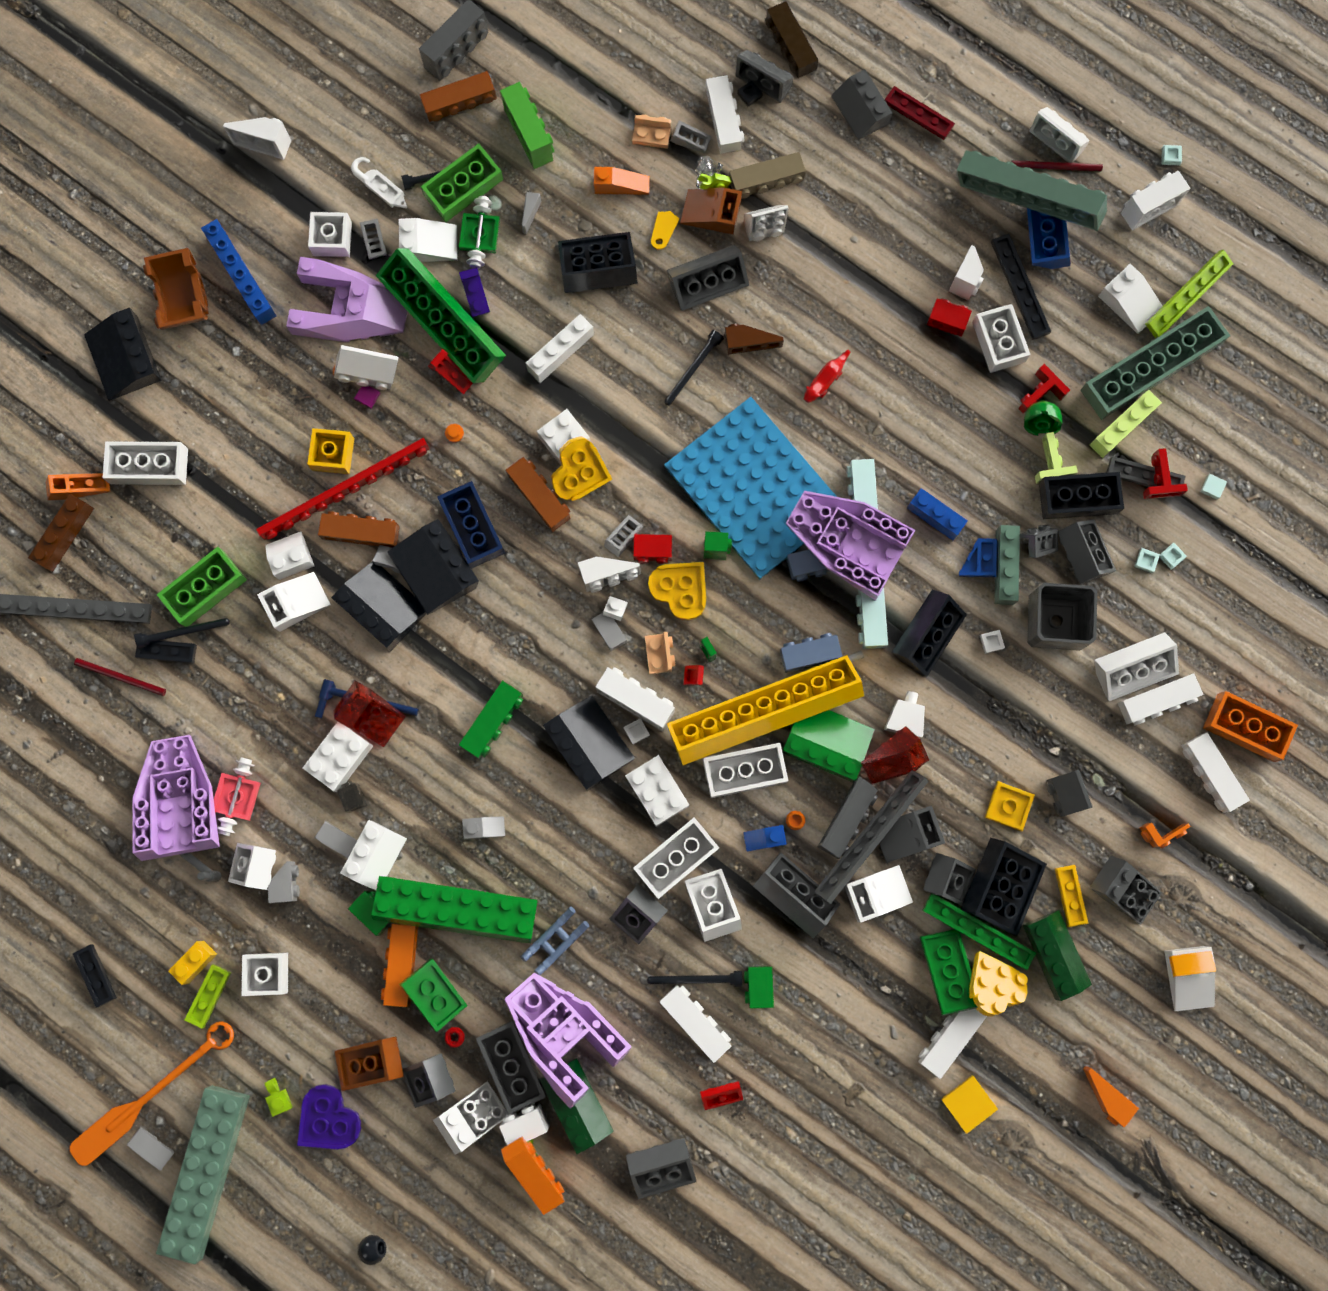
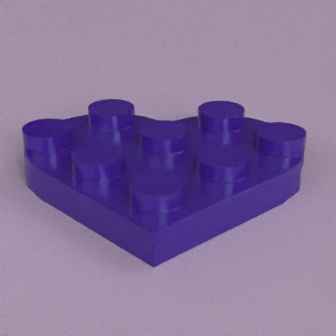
M328 1084L317 1085L310 1089L302 1102L297 1146L344 1149L356 1142L361 1132V1120L358 1112L344 1107L341 1090Z

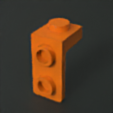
M1146 823L1139 828L1142 831V838L1147 843L1149 842L1152 848L1160 847L1162 849L1171 843L1170 840L1175 836L1180 838L1187 833L1186 829L1191 826L1189 823L1182 824L1163 837L1160 836L1153 823Z

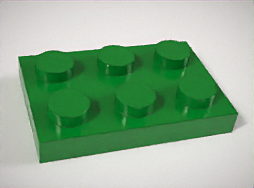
M432 958L399 984L435 1032H438L468 1006Z

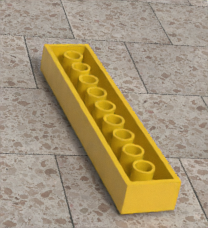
M846 655L669 722L667 726L682 765H686L864 697L862 680Z

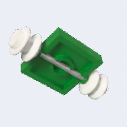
M479 196L474 199V203L477 205L473 207V210L477 214L463 213L459 250L469 251L467 255L470 259L466 263L471 268L477 269L485 265L481 261L486 257L484 253L496 254L500 217L487 215L491 213L489 206L492 205V201L486 196Z

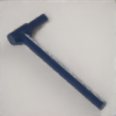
M324 679L318 697L320 699L315 717L322 719L327 700H330L333 696L414 716L418 715L419 709L337 689L333 681Z

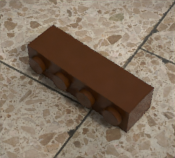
M69 494L28 559L53 572L94 508Z

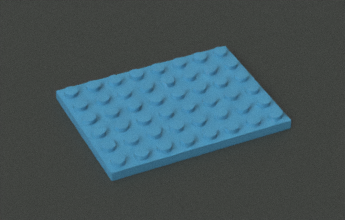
M749 397L664 464V467L719 532L728 533V539H732L731 547L759 580L783 562L788 554L794 553L804 545L786 525L803 492L809 491L837 497L752 397Z

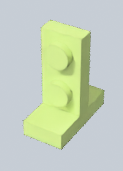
M1054 432L1046 433L1042 438L1048 470L1037 473L1035 476L1036 484L1044 477L1076 475L1078 473L1077 466L1061 468L1063 461L1057 450L1059 447L1058 439L1055 438Z

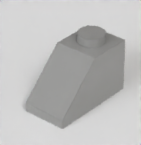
M504 817L462 819L463 837L466 840L505 836Z

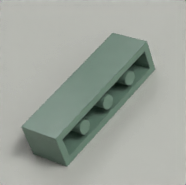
M1000 525L996 530L997 569L994 604L1014 605L1019 601L1020 526Z

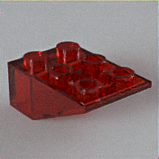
M356 680L333 710L334 720L382 747H385L406 717L373 690Z
M905 726L897 731L888 741L882 743L872 754L866 756L861 764L870 782L875 784L909 774L911 770L917 771L929 761L921 739Z

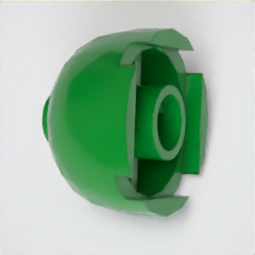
M1039 401L1033 403L1027 409L1024 416V429L1028 433L1038 436V433L1054 432L1056 434L1061 430L1062 413L1056 404L1049 401Z

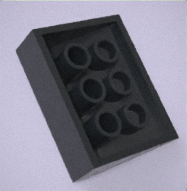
M630 232L558 241L565 293L638 284Z
M130 307L111 314L84 334L109 401L162 381L138 316Z
M439 519L421 527L387 551L427 615L477 588L479 580Z
M373 561L345 582L331 597L390 651L426 615L417 598L382 566L375 565Z
M592 695L543 725L587 791L635 759Z
M990 837L961 910L1018 936L1047 863L1006 841Z

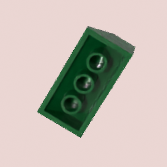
M1059 910L1023 924V928L1033 951L1036 952L1035 955L1055 1000L1063 1001L1092 985Z
M576 1058L568 1062L567 1065L589 1089L571 1109L555 1093L544 1076L541 1077L540 1082L576 1154H579L613 1133L614 1130Z

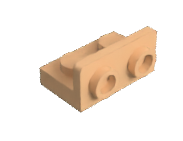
M644 114L635 115L632 144L668 149L671 120L665 117H649Z
M668 632L645 636L649 675L672 672V667L675 666V657L670 655V648H673L672 636L668 637Z

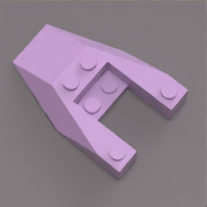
M300 257L297 275L302 283L334 287L336 289L331 315L295 309L289 310L286 327L292 335L350 342V340L361 338L363 340L369 339L372 336L380 335L381 337L404 333L407 310L382 283L360 272L329 262Z
M533 973L505 998L506 1005L530 1057L555 1093L570 1109L586 1094L589 1088L561 1059L585 1037L608 1063L614 1067L631 1049L628 1042L589 1002H584L569 991L566 992L556 987V984L536 973Z

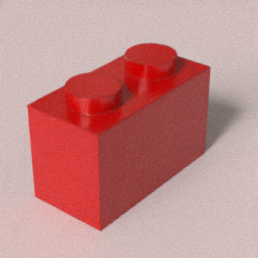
M937 298L927 325L962 337L972 310L964 305L953 304L947 299Z
M634 534V561L640 564H647L649 561L667 564L668 561H672V535Z

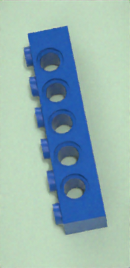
M215 219L201 227L260 325L275 318L277 315L219 221Z

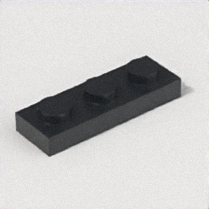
M159 640L150 642L145 648L137 649L136 647L135 658L194 664L197 645Z
M90 944L72 953L95 1007L98 1008L116 999L117 997L94 944Z

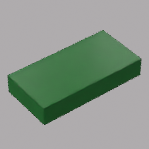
M708 637L703 638L700 648L707 660L712 662L716 659L717 652Z

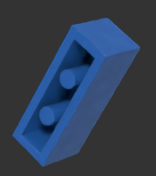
M922 488L907 507L908 510L952 541L968 521Z

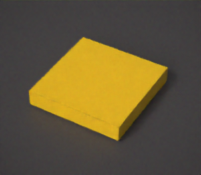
M997 781L984 818L1023 832L1035 795Z
M973 1075L941 1098L944 1105L966 1134L998 1110Z

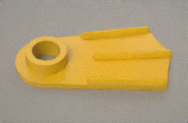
M671 211L658 212L651 238V245L657 250L664 249L667 246L680 220ZM662 241V244L658 245L656 242Z

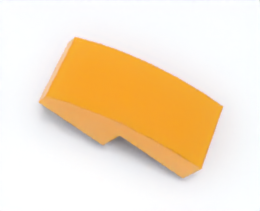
M1211 951L1169 956L1173 977L1216 972Z

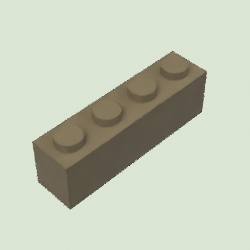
M800 152L731 170L729 172L731 178L730 185L733 190L742 191L743 199L751 194L765 193L769 189H780L791 183L798 184L805 179L806 170Z

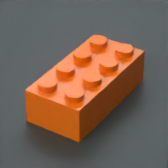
M1224 691L1217 694L1203 729L1270 761L1277 762L1284 760L1298 725Z

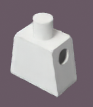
M907 691L905 701L897 700L884 727L885 731L916 739L923 737L925 706L916 704L918 693Z

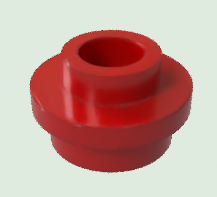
M452 1027L445 1033V1042L450 1047H459L465 1040V1034L459 1027ZM453 1033L458 1035L457 1041L452 1040Z

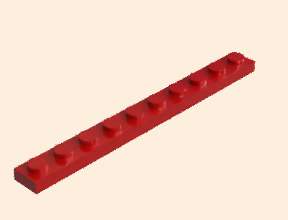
M422 438L257 528L259 536L264 540L272 539L277 536L278 532L291 529L298 521H305L311 517V514L325 510L329 504L340 502L349 493H356L362 486L376 482L380 476L389 475L395 468L409 464L411 459L424 456L430 450L425 439Z

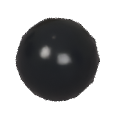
M368 1235L363 1238L358 1245L357 1254L360 1260L366 1265H375L381 1262L386 1255V1243L378 1235Z

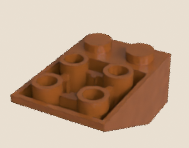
M729 188L688 189L680 224L734 235L742 191Z

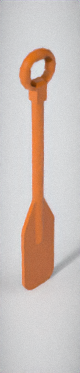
M222 1021L212 1024L206 1034L207 1041L140 1099L112 1108L77 1137L70 1145V1153L76 1162L82 1166L92 1163L130 1131L142 1107L212 1048L223 1050L229 1047L234 1039L232 1027ZM219 1025L224 1026V1030L230 1035L229 1039L222 1042V1046L216 1045L217 1042L214 1038L211 1039V1033L219 1029Z

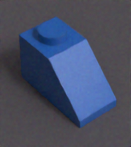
M783 825L743 832L747 852L787 844Z

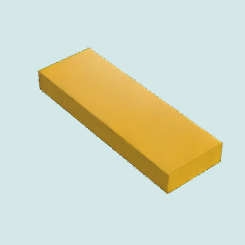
M1070 865L1054 868L1067 927L1089 924L1076 866Z

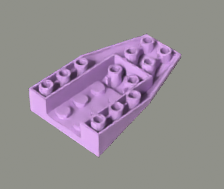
M809 491L803 492L786 522L790 530L828 570L875 601L915 532L911 527L865 502Z
M190 735L151 741L132 798L133 854L141 861L220 847L212 785Z

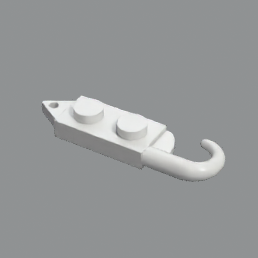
M360 157L353 161L351 165L352 173L366 187L392 208L394 206L407 208L404 192L378 170H369L363 174L357 168L361 162L369 163L370 161L367 158Z

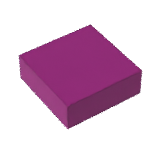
M361 386L354 399L372 409L381 393L370 386Z

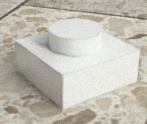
M610 596L603 615L621 621L628 602Z
M1000 630L980 635L985 654L1005 648Z
M641 718L624 727L633 745L650 736Z

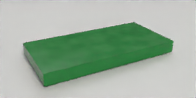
M953 929L921 936L920 942L941 1015L944 1016L978 1008L973 998L970 999L969 988L972 971L960 932Z

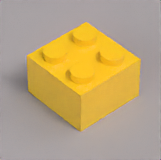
M312 428L307 465L312 471L350 474L354 437L347 431Z

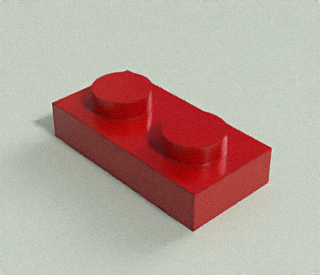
M739 1081L700 1091L705 1110L744 1100Z

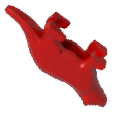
M846 350L838 358L829 361L817 374L810 386L806 387L804 400L807 403L819 397L823 398L826 395L828 388L842 375V369L850 354V350Z

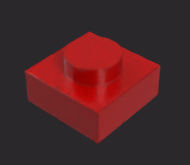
M685 666L683 685H703L704 666Z

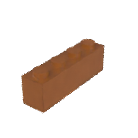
M488 71L419 94L429 122L439 121L443 117L456 115L466 109H473L478 105L488 104L497 99Z
M522 457L507 468L506 473L550 530L554 532L570 520L569 513L571 511L565 503L561 504L558 501L559 496L553 488L550 490L546 484L548 482L542 474L538 475L535 472L536 467L532 461H527Z
M329 511L328 514H321L318 536L322 540L378 547L382 545L393 548L398 543L400 526L395 520L384 518V521L376 520L377 518L372 516L358 518L355 514L341 516L337 512Z

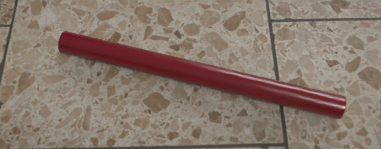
M1011 160L1018 167H1028L1031 169L1102 172L1103 164Z
M76 658L74 661V665L160 696L166 694V689L79 658Z

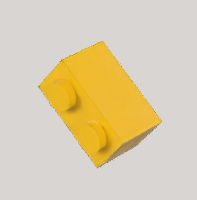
M196 941L168 972L181 985L190 984L216 957L217 953L205 941Z

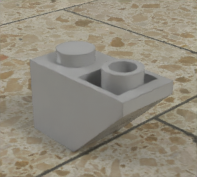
M287 861L271 879L268 885L269 903L297 901L300 889L299 885H296V877L299 876V868L296 862Z

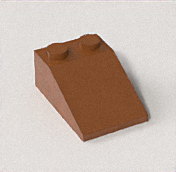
M396 1036L335 1051L341 1091L404 1077Z

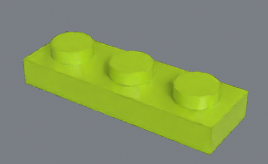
M215 964L211 965L184 1019L185 1021L201 1029L205 1027L231 972Z

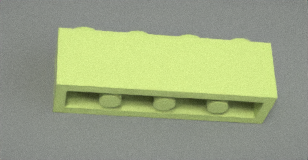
M1148 389L1108 426L1090 446L1104 458L1162 402Z

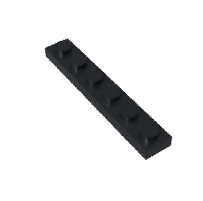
M1010 234L992 239V247L1032 340L1049 335L1052 331Z

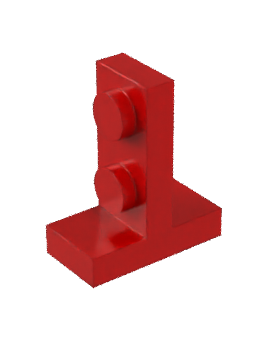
M442 348L428 367L432 371L435 370L464 395L473 383L447 356L448 353Z
M1045 363L1035 373L1041 381L1034 388L1035 392L1032 395L1028 393L1021 399L1022 404L1018 409L1023 414L1033 403L1038 402L1049 391L1060 401L1070 392V389Z
M1166 448L1158 449L1153 453L1151 463L1155 468L1154 483L1157 486L1148 487L1143 491L1144 499L1175 497L1185 494L1188 491L1187 484H1171Z

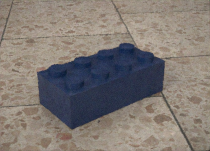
M472 481L437 496L471 569L505 554Z

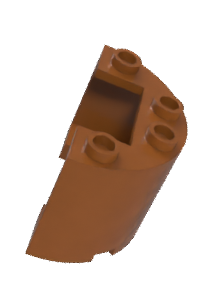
M189 248L144 258L145 265H143L145 275L149 276L154 282L155 289H153L155 299L158 300L159 305L156 307V317L154 318L157 329L165 330L208 319V316H205L209 314L206 291L201 274L194 266L196 261Z

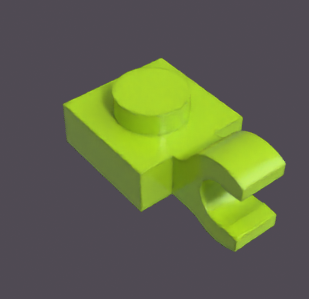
M714 173L712 177L700 174L697 179L702 182L699 187L703 190L707 188H728L731 184L730 176Z
M276 1078L265 1082V1087L270 1093L265 1099L272 1117L293 1108L286 1088L280 1091Z

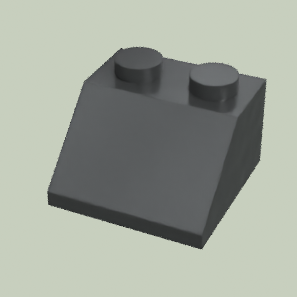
M1079 770L1047 780L1048 784H1046L1048 793L1053 796L1055 801L1053 806L1060 817L1093 807Z
M936 853L923 890L962 906L976 869L956 858Z
M637 885L609 919L637 944H640L668 910Z
M442 1053L403 1069L404 1079L415 1108L456 1092Z

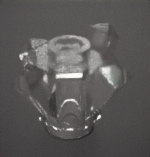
M709 156L700 157L695 170L698 173L697 179L700 174H706L711 177L714 173L719 174L718 171L721 172L723 165L713 161ZM697 180L696 187L700 189L699 186L702 182Z

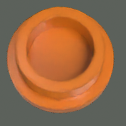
M458 424L449 425L445 430L446 438L450 442H459L464 436L463 428Z
M792 811L786 816V824L792 830H799L805 825V817L800 811Z

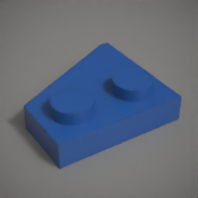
M978 538L962 569L959 571V577H996L997 539Z

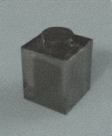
M350 781L342 784V788L337 790L345 812L351 813L367 806L358 783Z

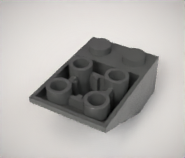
M932 806L901 816L879 844L885 861L888 863L945 844V840Z
M1112 855L1090 886L1101 898L1140 925L1162 894L1159 889L1127 861Z

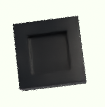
M752 80L737 90V94L747 107L758 101L763 95Z

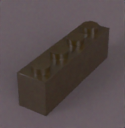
M787 1L767 9L766 26L768 29L771 28L774 41L779 43L783 57L789 61L791 72H795L797 78H800L817 70L819 60Z

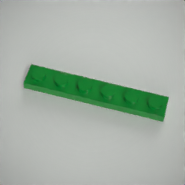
M933 893L930 894L922 909L928 915L1024 970H1028L1036 952Z

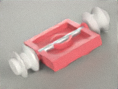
M242 757L240 761L236 760L239 764L238 768H233L234 772L240 775L236 777L221 773L214 796L215 812L225 814V817L218 819L221 822L220 827H217L219 829L218 833L230 836V833H235L232 830V826L237 825V822L231 818L237 817L250 821L261 785L260 782L245 779L246 777L244 776L252 775L249 770L250 767L255 765L251 764L252 760Z

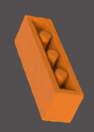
M392 924L391 928H388L387 939L390 940L389 948H386L385 959L388 960L387 968H384L383 980H386L385 988H382L381 1000H384L383 1005L411 1006V999L399 984L414 973L418 927Z
M523 1136L501 1149L505 1164L543 1215L565 1202L562 1195L564 1189L561 1183L554 1181V1174L550 1168H545L546 1165L540 1155L536 1156V1150L531 1142L527 1143Z

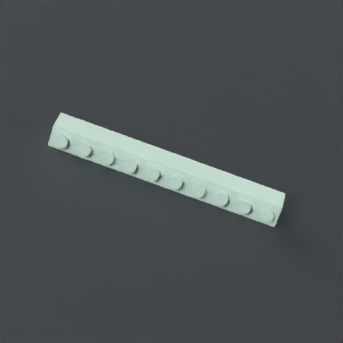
M874 459L851 460L846 470L847 478H850L851 483L848 484V495L852 497V500L865 502L878 509ZM884 587L876 601L858 589L859 595H856V606L860 607V614H857V623L861 625V633L858 636L859 644H862L863 649L886 648L888 646Z

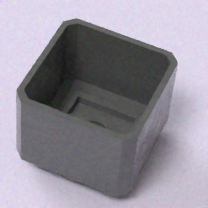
M1043 583L1029 595L1027 643L1031 647L1080 651L1096 640L1097 590L1093 586ZM1053 616L1061 619L1060 626H1055L1052 623Z

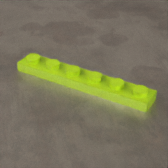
M1219 250L1145 323L1155 338L1163 335L1233 265V262L1224 250Z

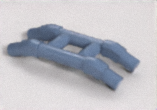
M569 907L520 956L526 962L541 947L547 952L549 956L534 970L537 975L540 976L589 927V924L583 921L570 935L561 928L576 912L573 907ZM555 933L563 940L556 949L547 942Z

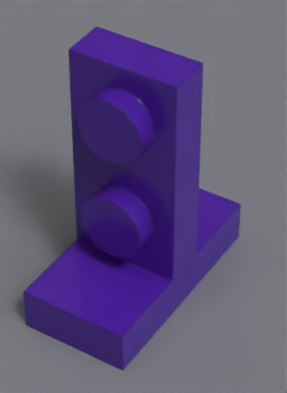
M473 268L459 272L472 317L489 313L490 309L478 269Z

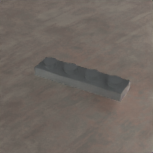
M1113 456L1110 458L1107 473L1120 472V477L1123 481L1146 487L1157 486L1154 483V467ZM1170 472L1171 484H1184L1186 476Z

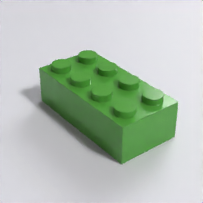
M518 82L500 90L504 111L533 169L554 161L552 154L555 153L552 146L553 140L549 133L546 134L544 130L546 127L542 118L538 119L537 108L534 102L530 103V95L527 88H523L521 83Z
M478 143L424 183L421 189L424 197L446 223L472 204L475 198L484 195L503 181V176L499 167Z
M216 547L160 591L157 596L179 624L187 627L237 589L247 579L221 548Z

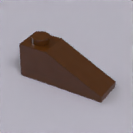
M731 324L725 327L728 355L783 347L784 338L782 336L746 325Z

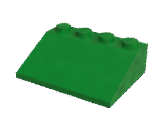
M827 710L793 723L782 753L853 783L858 777L875 729Z

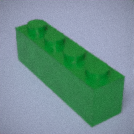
M502 680L459 746L479 759L482 756L485 758L491 750L489 746L492 741H497L502 733L500 730L503 725H507L511 721L513 710L515 708L518 709L523 703V694Z

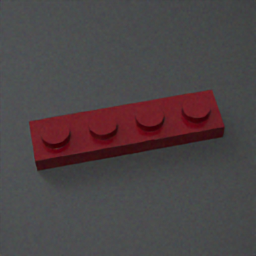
M896 86L892 88L885 98V102L890 108L942 140L946 139L955 125L948 118Z

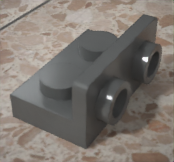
M1040 525L1038 528H1029L1027 532L1020 533V538H1029V557L1037 558L1058 551V529L1050 528V525Z

